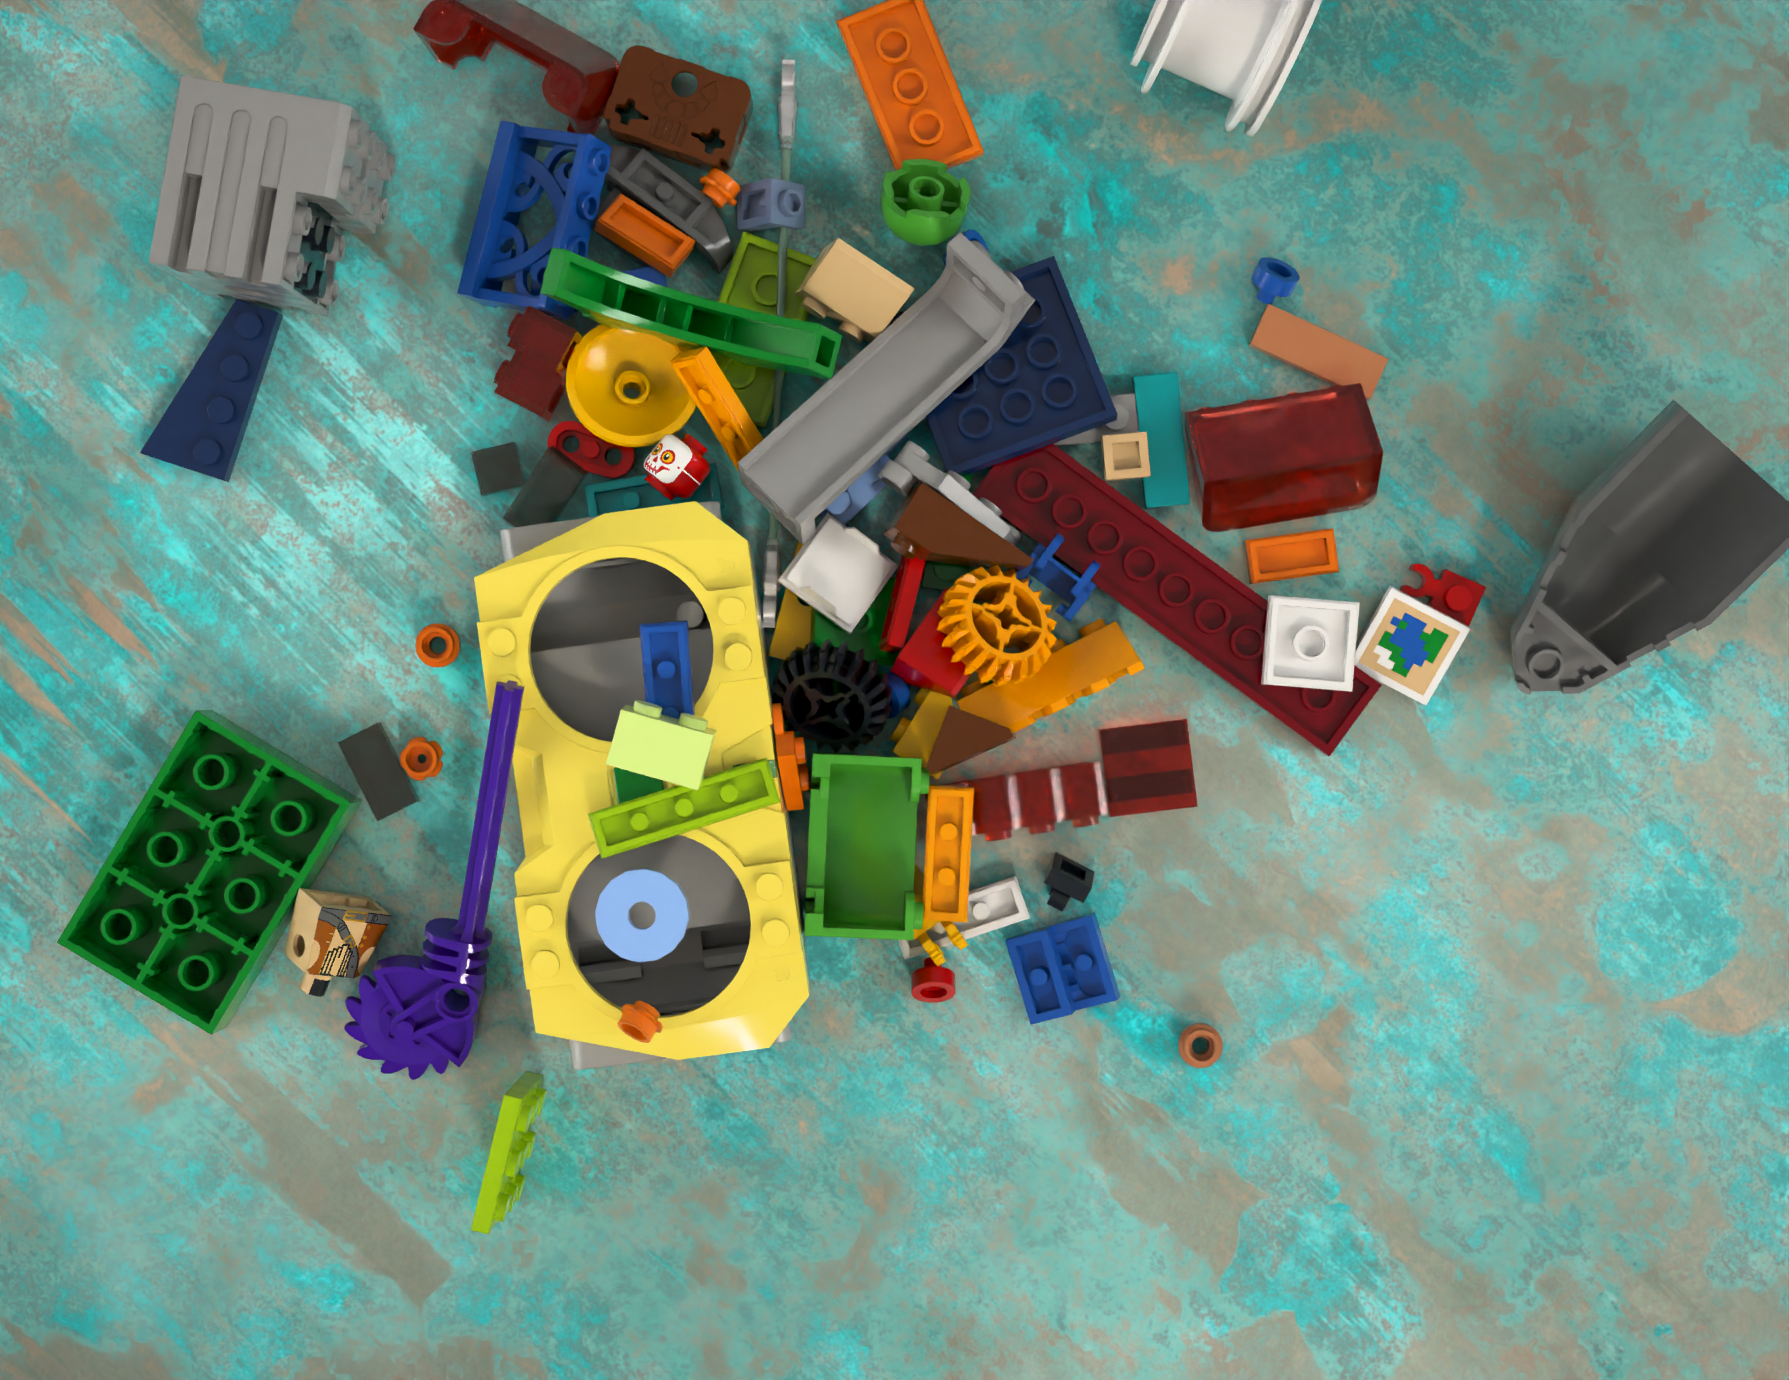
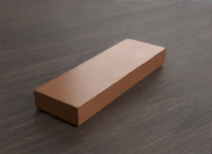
M1271 304L1266 306L1248 345L1257 351L1366 401L1371 399L1389 360L1380 354Z

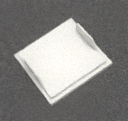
M827 513L815 529L816 533L803 545L778 582L850 634L899 565L879 551V545L858 529L846 527Z

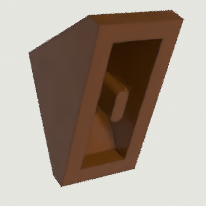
M949 705L926 766L930 774L936 775L1014 740L1016 735L1010 728Z

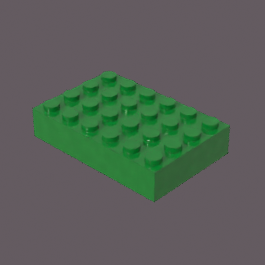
M196 710L57 943L212 1035L229 1025L292 920L299 888H311L363 800L215 711Z

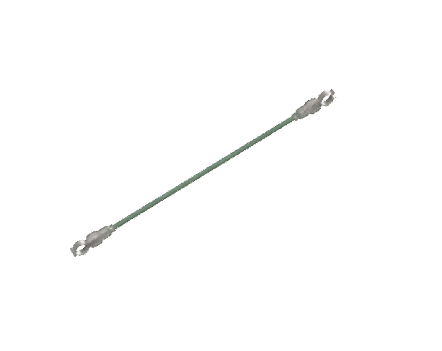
M783 59L782 92L779 94L777 101L778 139L780 150L782 151L781 180L790 182V159L793 143L796 139L799 105L797 96L794 95L795 60ZM779 227L776 316L785 317L788 228ZM774 370L772 431L781 424L783 371ZM770 512L769 538H766V546L763 551L761 591L764 592L763 627L775 628L777 593L780 592L782 584L778 582L782 575V552L779 546L780 539H777L778 520Z

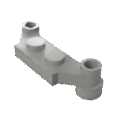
M911 441L905 444L894 461L888 460L878 474V477L886 485L903 496H908L916 483L921 484L923 482L1015 547L1023 538V535L1017 529L999 518L1002 511L995 504L983 497H980L978 500L968 491L971 487L970 483L956 472L949 470L946 474L927 462L930 458L929 454Z

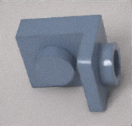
M774 178L740 185L741 190L737 194L738 231L752 233L775 227L793 230L804 228V185Z

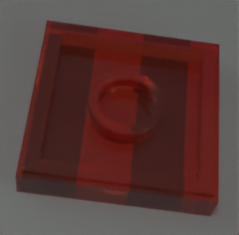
M1187 719L1098 729L1109 817L1198 807Z

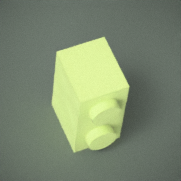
M635 700L634 706L625 705L620 711L606 765L698 790L703 780L716 733L715 729L707 727L708 720L686 713H681L679 719L661 714V706L640 700Z

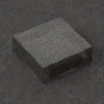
M515 442L471 452L482 496L526 486Z

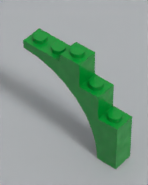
M551 248L540 292L582 311V316L610 328L651 334L673 345L697 349L707 346L710 352L720 353L742 364L832 379L842 335L818 323L757 312L684 293L617 271L567 249Z

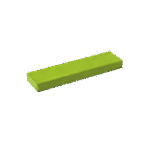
M763 758L703 777L698 790L678 785L589 813L588 817L601 859L768 807L781 801L768 760Z

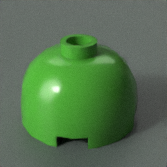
M908 159L903 161L901 169L892 173L888 170L885 173L882 184L880 210L887 228L896 237L914 245H937L947 241L962 227L966 217L971 195L967 180L962 177L959 181L956 177L946 173L947 165L942 162L928 159Z

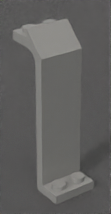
M960 232L947 243L946 266L936 283L738 462L741 484L803 545L816 533L814 518L1003 346L1035 299L1024 290L1022 283L1013 273L1004 271L991 259L989 252L981 243L975 240L970 242Z

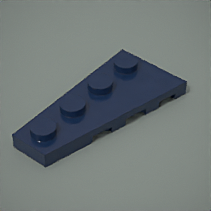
M236 299L140 453L229 482L283 315Z

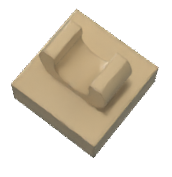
M1147 432L1101 436L1104 481L1149 478L1151 476Z

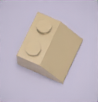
M837 238L821 250L795 295L803 299L801 306L812 315L820 319H824L827 315L841 324L838 330L847 338L857 343H861L864 339L869 343L883 332L910 297L914 288L840 238Z

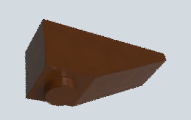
M923 482L910 491L883 535L892 540L891 546L898 553L911 559L917 557L920 560L977 568L982 566L984 569L998 565L1001 571L1006 572L1007 570L1014 569L1015 573L1029 567L1033 561V558Z

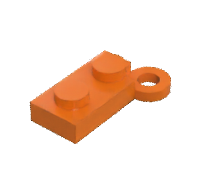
M773 703L772 715L776 752L786 809L788 811L804 809L803 791H811L808 764H804L806 763L804 737H795L794 731L785 732L781 703Z

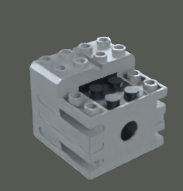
M181 75L149 263L206 296L224 299V295L252 304L261 302L270 304L275 308L292 311L293 307L304 309L310 314L327 316L329 305L334 306L338 295V281L334 279L336 263L342 262L345 254L346 240L345 236L342 235V230L373 235L376 231V225H383L385 223L388 213V200L381 196L384 180L391 181L393 179L396 164L395 155L389 154L390 147L374 130H369L368 123L353 107L346 104Z

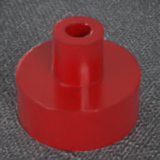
M931 957L924 960V967L917 969L911 975L912 996L919 1001L928 1003L943 1002L951 999L956 994L955 973L948 968L942 967V964L937 966Z

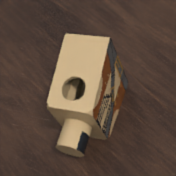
M299 888L285 947L286 957L304 972L299 989L309 995L322 997L326 993L332 976L358 977L388 926L392 915L370 897Z

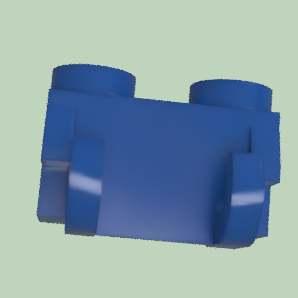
M1057 533L1047 548L1041 543L1035 547L1029 555L1033 558L1032 563L1029 567L1018 571L1016 579L1020 581L1021 579L1028 578L1026 575L1029 573L1070 604L1069 607L1061 603L1055 612L1070 622L1095 588L1096 584L1090 580L1101 564L1093 560L1080 578L1052 558L1065 539ZM1029 579V586L1033 582L1031 579Z

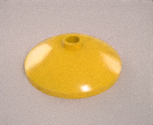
M602 324L598 325L584 335L577 343L568 361L566 392L573 412L579 421L594 435L620 446L645 447L659 443L665 435H675L690 420L697 405L672 367L670 360L679 352L688 351L690 348L673 345L651 334L610 328ZM628 388H634L640 395L636 398H628L624 391Z

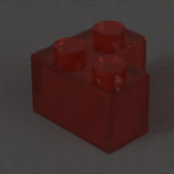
M528 305L524 314L518 313L509 326L507 337L510 338L507 346L515 353L511 361L504 360L500 365L494 378V383L498 385L495 393L514 405L549 422L566 390L568 361L575 352V346L579 345L583 337L577 330Z

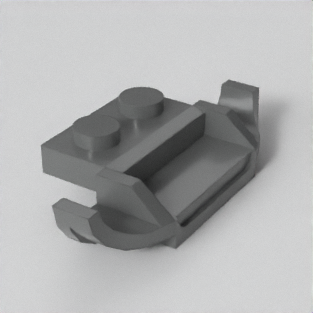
M609 145L611 146L610 167L605 175V180L608 181L607 190L610 193L599 205V211L594 218L592 230L595 231L597 220L621 193L694 239L696 242L693 250L696 248L710 261L712 269L720 274L732 259V247L725 224L713 206L714 201L644 148L638 151L626 146ZM595 231L602 238H604L606 241H608L610 244H612L614 247H616L618 250H620L622 253H624L626 256H628L642 268L650 266L646 262L642 261L635 255L631 254L624 248L620 247L613 241L609 240L605 236Z

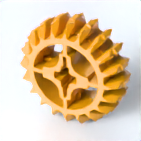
M998 565L990 567L987 571L981 566L974 569L970 574L967 573L959 577L955 581V585L945 592L943 597L945 602L940 605L937 612L943 619L939 622L936 630L948 635L943 640L941 647H950L954 650L955 653L952 656L951 662L961 660L966 665L964 675L972 674L976 671L978 672L980 684L992 679L996 687L1005 685L1007 682L1014 685L1020 683L1028 676L1032 677L1040 670L1039 667L1048 661L1049 656L1052 654L1049 649L1054 646V642L1057 640L1050 632L1054 630L1057 622L1046 616L1050 612L1052 605L1042 604L1039 600L1043 590L1033 592L1028 587L1030 577L1019 581L1016 579L1014 569L1002 573ZM973 600H991V604H987L984 602L982 605L973 603ZM1012 646L1021 649L1020 653L1003 652L1004 647L1010 649Z

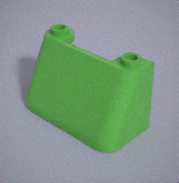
M812 752L804 936L913 940L914 929H922L923 902H915L914 894L917 810L920 794H928L930 778L928 768L922 767V758Z

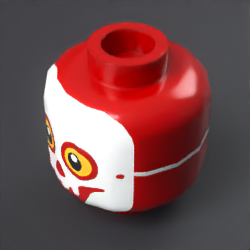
M688 433L682 439L671 434L665 435L644 461V469L648 473L644 480L672 502L676 497L684 500L689 499L711 471L708 461L703 457L708 449Z

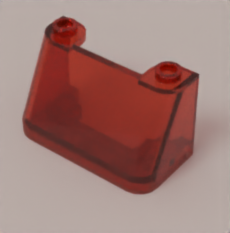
M433 0L423 10L413 28L434 59L453 70L456 69L458 61L464 58L476 57L485 62L493 45L496 43L546 71L547 73L542 83L543 95L553 109L568 117L569 125L567 132L590 133L594 135L604 118V110L619 73L620 65L617 59L609 52L515 0Z

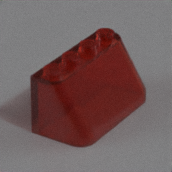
M1361 383L1345 386L1335 385L1327 389L1303 393L1294 392L1285 396L1261 400H1246L1232 405L1214 408L1204 407L1196 411L1185 412V433L1198 510L1202 525L1208 531L1224 532L1355 510L1372 502L1377 495L1383 449Z

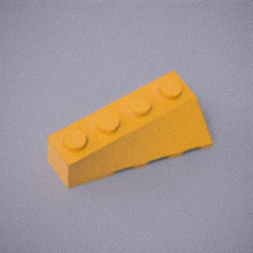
M1100 618L1079 629L1082 638L1068 645L1065 644L1063 638L1056 640L1054 646L1049 649L1052 654L1049 656L1048 661L1040 666V670L1032 677L1028 676L1018 684L1012 685L1010 682H1007L1005 685L998 687L995 686L994 682L987 685L986 682L980 684L979 680L961 688L960 691L963 697L955 702L960 710L1010 728L1015 733L1035 723L1036 719L1058 712L1076 702V699L1082 696L1086 697L1109 687L1112 683L1116 682V679L1128 673L1131 676L1145 669L1118 623L1115 621L1105 625L1103 619Z

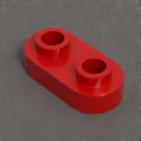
M575 421L561 422L550 431L548 436V450L551 456L562 465L609 479L623 478L635 466L636 452L634 447H625L607 442L590 432L582 423ZM570 437H576L580 443L579 448L575 452H567L564 447L566 440ZM614 449L620 450L622 454L621 461L616 465L608 464V452Z

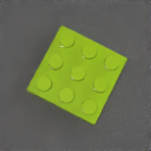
M526 1071L503 1096L471 1226L472 1231L489 1235L497 1222L504 1223L508 1211L512 1212L515 1201L519 1202L526 1175L519 1174V1171L523 1167L526 1158L529 1159L532 1154L536 1132L530 1131V1127L534 1123L536 1115H541L547 1094V1089L540 1088L543 1075Z

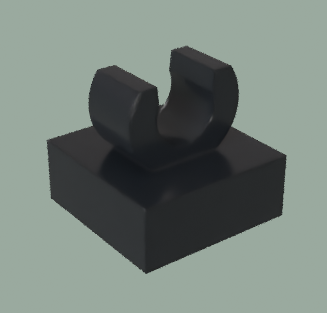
M1055 852L1048 864L1044 883L1052 887L1046 904L1063 911L1070 897L1084 903L1092 889L1095 871Z

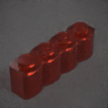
M1098 760L940 784L974 787L972 835L985 834L986 841L1011 838L1012 829L1029 827V834L1052 832L1056 830V822L1072 820L1074 828L1099 824L1098 816L1108 814L1101 763ZM925 794L926 806L928 808V794Z

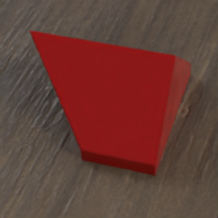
M945 588L898 655L890 672L898 675L907 684L955 698L971 674L964 675L966 665L961 660L951 662L952 656L955 653L952 648L941 647L943 640L948 635L936 630L939 622L943 619L937 612L940 605L945 602L943 600L947 588Z

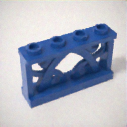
M500 121L457 294L483 306L503 307L569 319L572 307L541 293L538 296H534L530 292L527 283V273H531L534 281L541 285L543 284L542 275L547 267L552 247L567 249L587 258L588 242L594 218L599 211L601 190L605 175L610 167L611 146L590 133L579 134L520 126L514 122ZM537 146L552 148L544 163L535 159ZM576 152L573 164L570 162L563 163L553 173L556 164L564 155ZM572 167L570 177H568L569 169ZM528 187L530 188V191L526 194V190ZM545 190L555 211L557 224L540 242L528 250L527 239L521 229L517 227L521 211L535 204ZM514 240L516 243V250L512 248ZM515 278L517 294L502 292L503 282Z

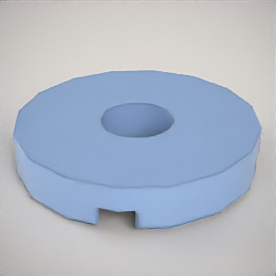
M639 868L627 870L608 883L599 895L595 917L597 931L606 947L621 958L635 962L658 960L675 949L685 936L690 913L688 899L678 882L658 870ZM646 902L654 908L656 918L651 926L641 928L632 922L630 909L635 903Z

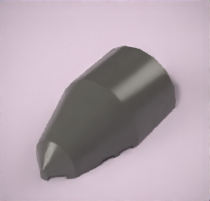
M1673 399L1573 501L1510 628L1514 681L1520 691L1531 695V691H1561L1563 694H1579L1631 666L1630 662L1655 649L1659 652L1671 645L1670 641L1695 628L1699 631L1710 625L1789 549V502Z

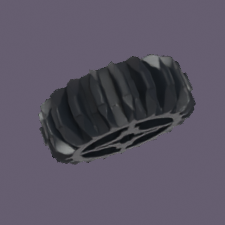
M828 638L820 647L811 640L805 645L804 649L797 646L790 656L781 662L772 684V691H774L772 703H781L783 719L788 721L787 731H798L801 733V737H804V742L808 739L815 741L818 750L825 744L830 745L835 753L844 745L853 752L859 743L867 746L873 740L874 735L878 736L879 732L883 730L886 719L889 718L892 709V687L887 685V672L877 671L878 659L868 661L864 659L863 648L855 653L848 650L847 641L840 645V647H834Z

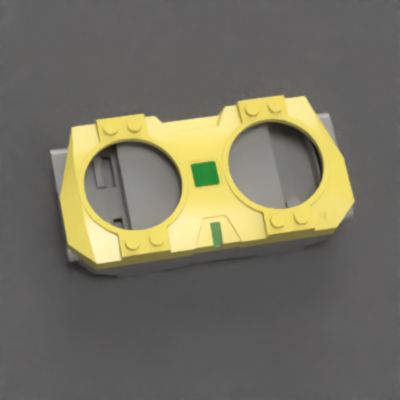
M692 501L500 530L504 563L474 577L480 622H477L489 714L492 713L495 688L498 681L507 683L508 680L516 681L517 685L524 687L512 761L525 859L514 873L517 897L514 898L526 990L530 989L535 1032L569 1039L572 1067L575 1070L666 1058L682 1060L770 1048L772 1044L792 1039L790 1020L808 998L811 983L806 944L807 936H804V914L790 815L785 805L777 760L772 715V677L765 627H763L761 596L758 590L751 544L722 522L718 501L700 503ZM688 620L695 716L708 720L707 727L716 730L703 777L767 758L781 802L601 859L588 817L589 813L678 786V784L606 765L621 709L625 705L634 706L635 700L645 701L640 624ZM639 868L658 870L678 882L688 899L690 913L685 936L675 949L658 960L635 962L621 958L606 947L597 931L595 917L599 895L608 883L627 870ZM637 902L630 909V918L636 926L646 928L655 922V910L649 903ZM636 1001H643L653 1006L660 1013L658 1021L663 1026L661 1033L656 1032L649 1043L637 1041L626 1035L617 1024L622 1016L621 1008L623 1005H634Z

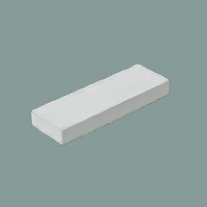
M1016 875L969 890L967 922H953L965 940L1030 918ZM940 922L927 931L932 941L937 943L940 948L953 944ZM918 938L916 940H898L904 960L927 953Z

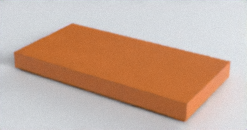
M887 0L836 21L895 171L901 169L903 161L908 159H928L942 162L947 165L946 170L984 155V150L923 0Z

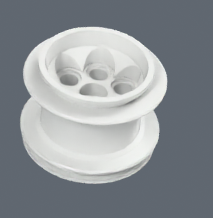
M1156 0L1130 62V65L1134 67L1138 66L1141 59L1150 63L1142 83L1141 92L1143 94L1148 93L1161 68L1232 99L1225 122L1226 131H1232L1239 122L1245 123L1244 134L1252 137L1262 125L1278 97L1309 33L1322 0Z

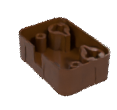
M636 45L627 49L621 60L618 76L604 110L603 117L608 125L610 134L620 142L640 149L644 148L646 151L707 172L714 167L724 173H728L735 164L753 111V101L749 86L740 79L732 76L728 77L705 69L703 66L664 55L645 46ZM685 72L694 75L698 82L695 93L688 97H680L674 93L672 81L675 76ZM635 108L639 119H630L628 125L624 124L621 113L629 114L631 109ZM715 137H719L723 149L715 148L713 153L709 154L704 142L712 143Z

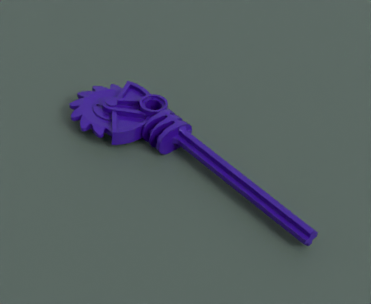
M508 680L507 683L499 681L496 683L459 920L450 918L430 920L425 926V936L427 939L423 942L422 950L425 954L422 957L398 955L378 960L372 970L377 983L369 976L362 975L358 985L360 999L350 996L345 1001L347 1010L355 1021L348 1022L344 1029L351 1037L365 1043L360 1046L357 1054L365 1059L385 1060L381 1066V1072L384 1074L395 1073L408 1067L410 1079L415 1080L424 1074L429 1064H432L436 1072L443 1074L449 1060L458 1067L463 1064L476 1037L478 1029L477 1009L487 988L486 963L489 961V950L487 948L492 943V932L485 927L524 693V687L517 685L516 681ZM454 989H461L468 995L458 994Z

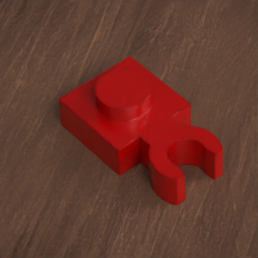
M1423 564L1410 565L1409 570L1419 574L1422 583L1417 589L1408 585H1401L1399 590L1413 598L1422 596L1429 598L1427 605L1469 626L1486 587L1447 569L1442 570L1439 578L1436 579L1427 566Z

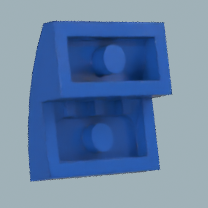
M1095 912L1038 928L1005 940L1031 1025L1072 1015L1076 1010L1116 1001L1120 998L1119 989Z

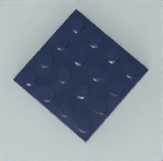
M1054 256L1011 271L1022 283L1024 290L1035 299L1034 303L1003 346L925 417L946 474L951 470L963 477L1117 420L1118 414ZM905 311L897 313L889 324L891 325Z

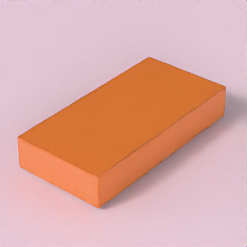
M621 193L600 216L595 226V231L669 278L672 277L692 252L696 242Z
M1333 528L1244 541L1249 584L1339 572Z

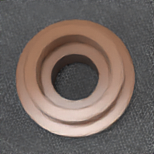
M1196 1023L1186 1027L1180 1034L1178 1051L1182 1059L1190 1066L1206 1068L1213 1065L1221 1056L1223 1049L1222 1039L1212 1026ZM1199 1037L1205 1038L1207 1040L1206 1049L1202 1052L1193 1051V1041Z

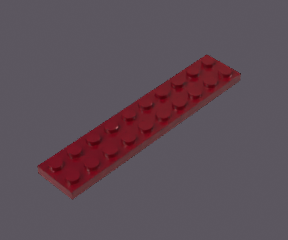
M1054 444L993 465L972 494L978 500L980 497H983L995 504L1002 511L1001 518L1037 544L1041 543L1047 548L1057 533L1062 535L1065 539L1053 556L1080 576L1084 574L1093 560L1100 563L1101 566L1090 580L1096 584V588L1325 756L1332 754L1382 686L1355 665L1352 692L1261 684L1268 601Z

